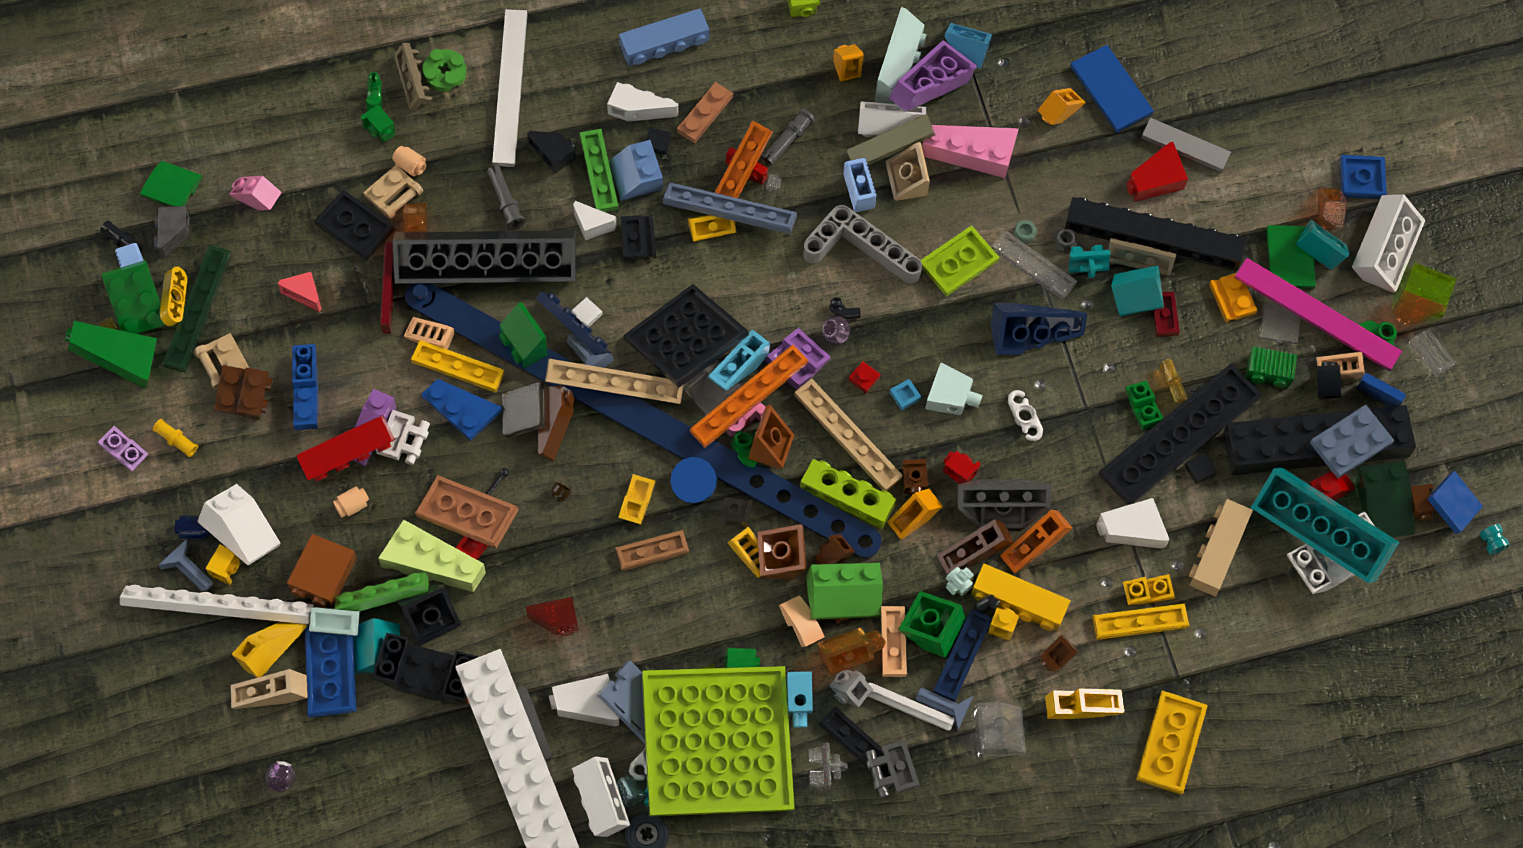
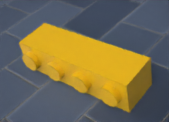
M983 564L971 593L977 601L988 594L995 595L994 597L1000 600L997 608L1011 609L1016 615H1019L1021 620L1026 622L1033 621L1040 624V627L1044 630H1054L1058 632L1071 601L987 564Z

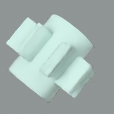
M956 567L946 577L948 581L946 588L952 595L959 593L961 596L965 595L974 586V583L971 581L973 580V573L967 567L964 570Z

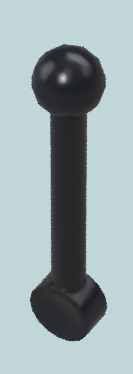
M502 468L500 470V475L485 494L490 495L503 477L508 476V469Z

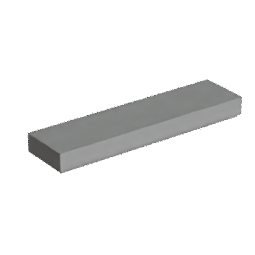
M1150 118L1141 139L1162 148L1169 142H1174L1179 155L1221 173L1231 153L1228 150Z

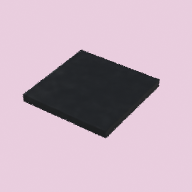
M692 284L623 336L627 343L679 388L749 336V333L745 327Z

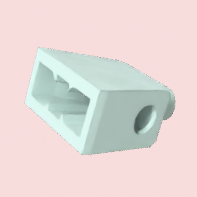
M940 363L925 409L962 415L965 404L979 408L983 395L970 391L973 383L972 378Z

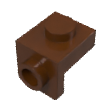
M1060 635L1045 651L1039 654L1042 658L1040 662L1048 671L1059 672L1079 651L1064 635Z

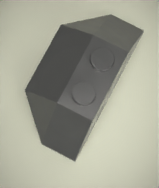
M978 479L958 484L957 507L979 528L994 519L1004 522L1006 528H1027L1051 508V484L1027 479Z

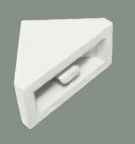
M574 202V215L585 241L616 229L615 216L580 202Z

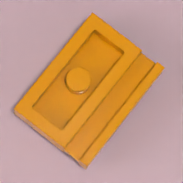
M1237 273L1221 277L1215 281L1211 280L1209 283L1226 323L1233 319L1237 320L1254 315L1257 312L1247 285L1234 278Z

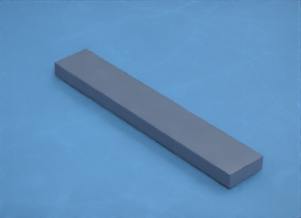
M670 182L663 197V204L788 234H791L797 218V212Z

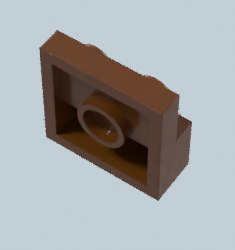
M223 365L214 411L260 419L261 413L266 414L268 400H264L265 391L270 392L272 378L268 377L269 371Z

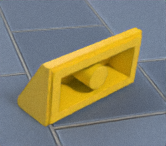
M708 214L687 219L693 242L737 233L733 220Z

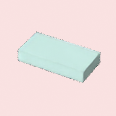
M311 607L309 631L344 635L358 634L359 611Z

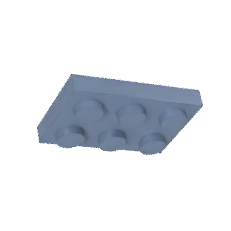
M1367 405L1313 438L1310 444L1339 479L1390 446L1394 439Z

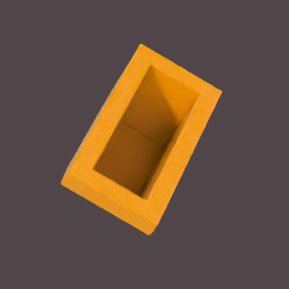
M930 489L915 492L887 523L902 540L927 523L943 505Z

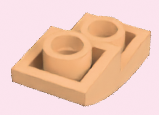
M800 595L779 605L788 627L793 626L801 647H806L824 638L817 620L811 619L810 609Z

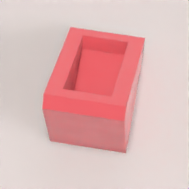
M311 272L282 279L278 282L281 294L317 312L321 311L322 308Z

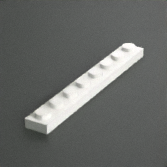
M139 585L125 586L120 596L121 606L309 624L311 607H313V604H306L302 601L285 602L280 599L266 600L257 597H236L232 594L216 595L209 592L196 593L188 592L187 590H166L161 587L146 588Z

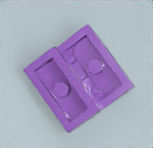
M799 328L784 338L782 344L765 358V362L769 364L794 344L808 359V364L787 380L796 390L808 382L831 358Z

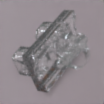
M822 743L821 747L809 749V764H822V771L809 772V784L814 787H823V791H830L831 772H834V779H841V771L847 770V763L840 762L839 754H834L833 762H830L829 743Z

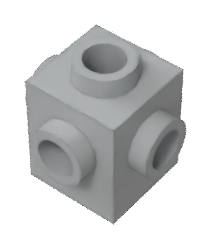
M845 668L836 675L835 680L830 685V688L835 692L834 697L844 705L848 703L859 707L873 690L866 682L863 674L857 670L853 672Z

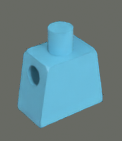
M788 672L786 676L788 715H793V728H806L807 714H811L813 710L812 672ZM795 699H802L803 705H796Z

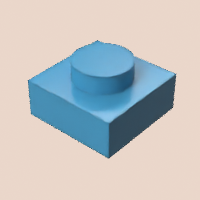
M910 379L893 387L889 392L901 411L921 400V395Z

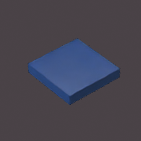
M1341 155V197L1380 199L1382 195H1387L1385 157Z
M1368 373L1364 374L1356 388L1388 407L1400 406L1406 397L1405 393Z
M1455 471L1449 473L1427 498L1455 534L1462 532L1483 507Z

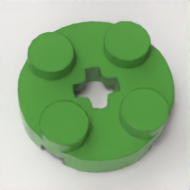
M434 49L423 63V76L428 85L434 90L441 92L451 91L453 87L462 85L466 79L467 69L464 58L455 51ZM448 67L450 72L446 71L445 74H442L440 69Z

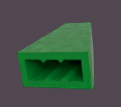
M74 321L72 329L67 328L65 341L69 342V351L140 387H147L157 338Z

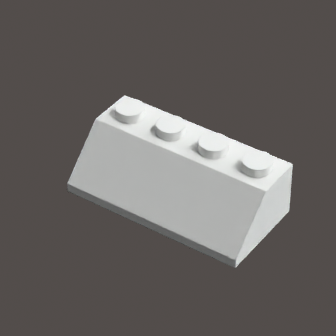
M1404 194L1381 196L1352 265V268L1362 280L1390 292L1397 291L1425 223V219Z

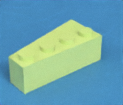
M405 520L402 521L379 556L382 568L398 570L400 573L407 575L426 572L429 581L435 580L444 583V585L470 592L475 591L486 574L485 566L482 562Z

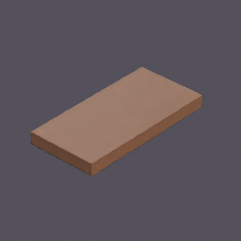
M437 475L415 514L418 518L497 549L519 509L515 505Z

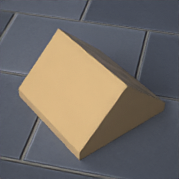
M917 142L885 161L893 198L896 201L924 197L928 194L930 180L921 143Z

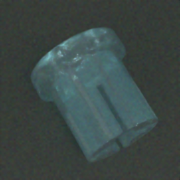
M628 775L617 781L616 784L623 798L624 807L635 806L645 799L646 795L643 790L639 789L633 775Z

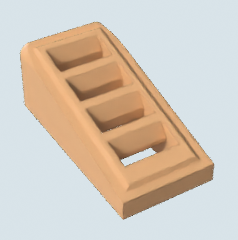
M413 317L404 334V338L416 343L422 340L448 349L455 333L452 327ZM415 326H420L417 334H412ZM424 328L428 329L425 336H421ZM432 331H434L435 334H434L433 338H432V339L429 338L430 335H431V333H432ZM440 334L443 335L441 341L437 340Z
M1362 352L1316 357L1317 366H1321L1322 362L1338 363L1341 370V379L1363 378L1365 374ZM1351 362H1356L1357 369L1352 370ZM1342 363H1347L1348 370L1343 371Z

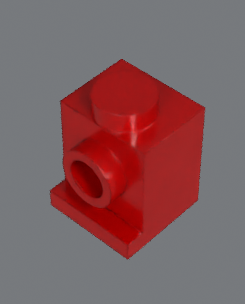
M951 451L943 461L945 463L943 472L958 484L970 482L977 475L981 463L977 461L974 464L968 455L960 454L958 451H955V453Z

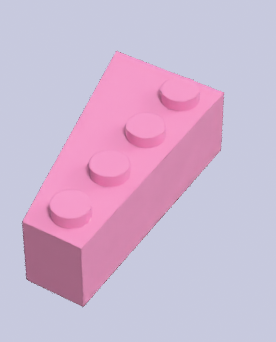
M932 125L935 136L923 141L922 150L924 157L1005 178L1018 129Z

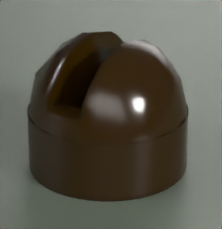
M555 482L551 495L553 499L557 495L559 497L558 502H563L572 491L564 484Z

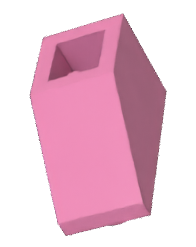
M264 176L240 177L235 180L229 195L257 210H270L282 192Z

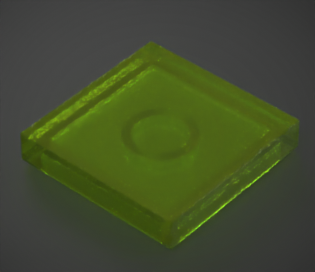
M1415 262L1400 303L1442 319L1457 278Z

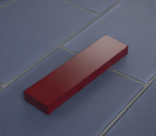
M386 242L384 248L380 326L383 334H391L394 259L393 242Z

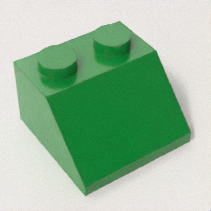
M522 302L518 303L500 323L501 334H499V338L504 346L509 345L515 362L517 364L521 363L524 369L548 356L546 336Z
M920 591L901 623L899 631L923 650L946 658L966 621V617L960 604Z

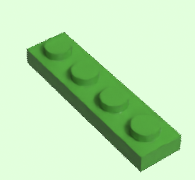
M602 129L580 132L595 208L603 212L618 210V202Z
M426 572L413 573L407 577L388 580L376 586H367L358 591L345 592L340 596H336L335 609L363 611L427 593L429 587L428 575Z

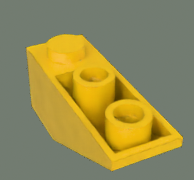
M278 622L248 636L236 648L232 656L245 671L257 678L262 677L295 639L300 636L307 625Z

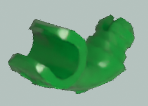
M371 72L368 75L369 80L367 82V111L376 105L382 108V82L378 73Z

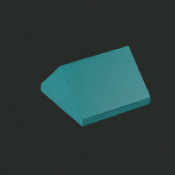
M1313 220L1308 222L1296 243L1298 247L1330 270L1334 269L1350 254L1345 243Z
M1158 265L1114 274L1111 287L1120 316L1164 308Z
M375 618L358 624V634L354 635L355 674L374 673L386 632L400 636V624Z

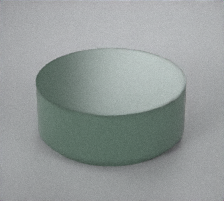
M1028 220L1018 222L1014 229L1016 240L1025 244L1032 242L1037 233L1034 223Z

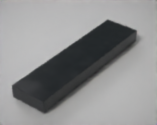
M836 706L819 723L820 727L867 769L866 762L868 760L865 754L867 751L874 750L876 757L883 756L881 746ZM887 765L881 766L883 778L889 777Z

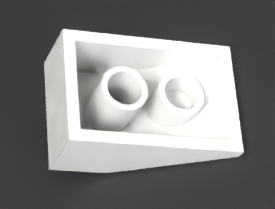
M237 484L204 503L197 522L247 565L280 546V541L255 500Z

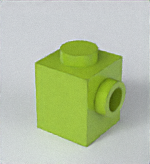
M787 0L791 17H808L816 14L817 5H820V0Z

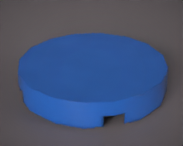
M690 457L683 459L675 466L670 482L672 490L679 499L687 503L697 504L712 496L716 489L717 476L709 462L701 458Z

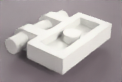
M392 410L387 424L395 440L390 443L392 447L382 452H378L376 449L377 454L399 461L401 453L407 454L405 463L413 465L416 458L420 456V447L423 440L427 439L429 434L427 430L430 423L422 420L419 427L414 426V416ZM409 434L415 436L412 445L405 444Z

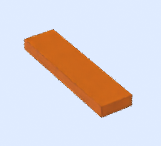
M755 121L751 122L715 193L734 198L739 197L773 131Z

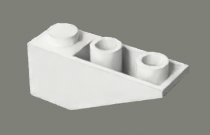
M617 82L607 103L609 115L626 121L678 116V103L669 98L655 96L650 91L635 89L630 84Z

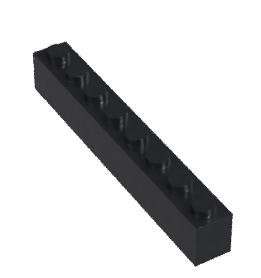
M1072 197L1064 228L1073 230L1075 233L1110 241L1111 238H1115L1124 242L1127 241L1172 252L1179 258L1237 271L1241 264L1246 238H1242L1237 234H1225L1212 228H1200L1192 223H1179L1171 218L1154 217L1150 213H1138L1128 208H1117L1103 202L1096 203L1083 197Z

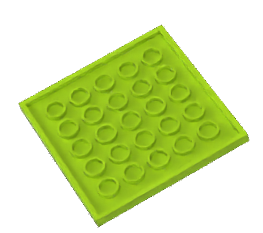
M785 666L642 671L649 816L793 811L795 809Z

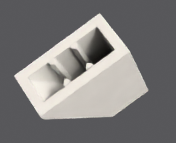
M1153 498L1101 513L1096 523L1100 536H1104L1105 542L1162 549L1167 546L1170 540Z
M608 674L552 687L553 695H549L551 709H557L558 716L609 726H619V717L597 696L610 681Z

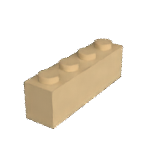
M1229 499L1226 500L1223 506L1219 504L1214 515L1217 518L1215 526L1211 524L1205 537L1209 538L1207 545L1202 544L1197 557L1201 559L1199 564H1194L1190 571L1189 577L1192 578L1189 586L1216 597L1249 521L1252 509Z

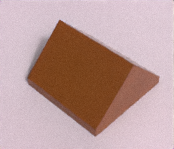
M766 405L748 459L781 469L784 467L795 435L771 405Z
M802 524L757 532L760 576L762 578L793 580L806 570Z

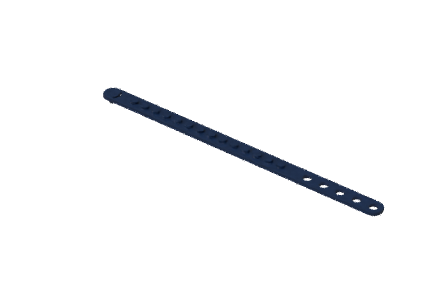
M412 283L406 290V303L411 309L436 323L454 328V333L550 386L560 385L545 382L548 359L572 361L547 348L548 356L524 369L521 363L517 364L511 355L512 350L509 345L504 346L499 338V334H501L500 321L431 283ZM435 293V299L433 303L430 304L433 299L432 294ZM563 385L573 392L575 400L681 459L696 457L709 462L715 470L717 479L794 522L802 524L803 527L830 541L828 537L831 535L841 534L855 551L853 553L855 556L867 559L875 556L879 551L881 536L874 528L758 464L754 468L744 465L738 459L735 451L715 440L704 448L690 433L689 429L691 427L635 396ZM754 476H759L763 479L764 484L760 488H754L749 483L750 479ZM781 491H786L790 494L791 499L787 503H781L776 498L777 494ZM808 506H813L817 509L818 514L814 518H808L804 515V509ZM835 521H840L845 525V530L841 533H835L831 529V524ZM862 536L869 537L872 540L871 547H860L858 539Z

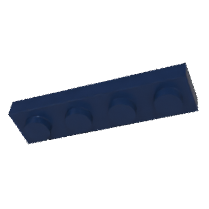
M541 291L536 297L543 306L596 355L612 353L606 348L608 344L601 337L598 336L596 338L591 334L592 329L586 323H580L575 319L577 315L570 308H564L559 304L561 300L554 293L548 294Z
M971 608L933 693L953 702L956 701L992 622V617Z

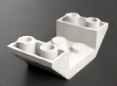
M1365 512L1358 515L1374 526ZM1308 544L1287 554L1312 594L1328 591L1355 576Z

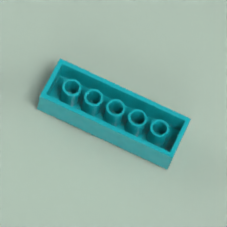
M1283 468L1273 469L1251 506L1252 509L1367 583L1376 582L1400 543Z

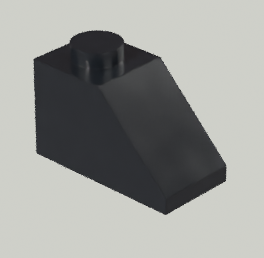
M529 131L527 133V141L530 147L555 174L576 159L574 143L569 138L566 139L562 134Z

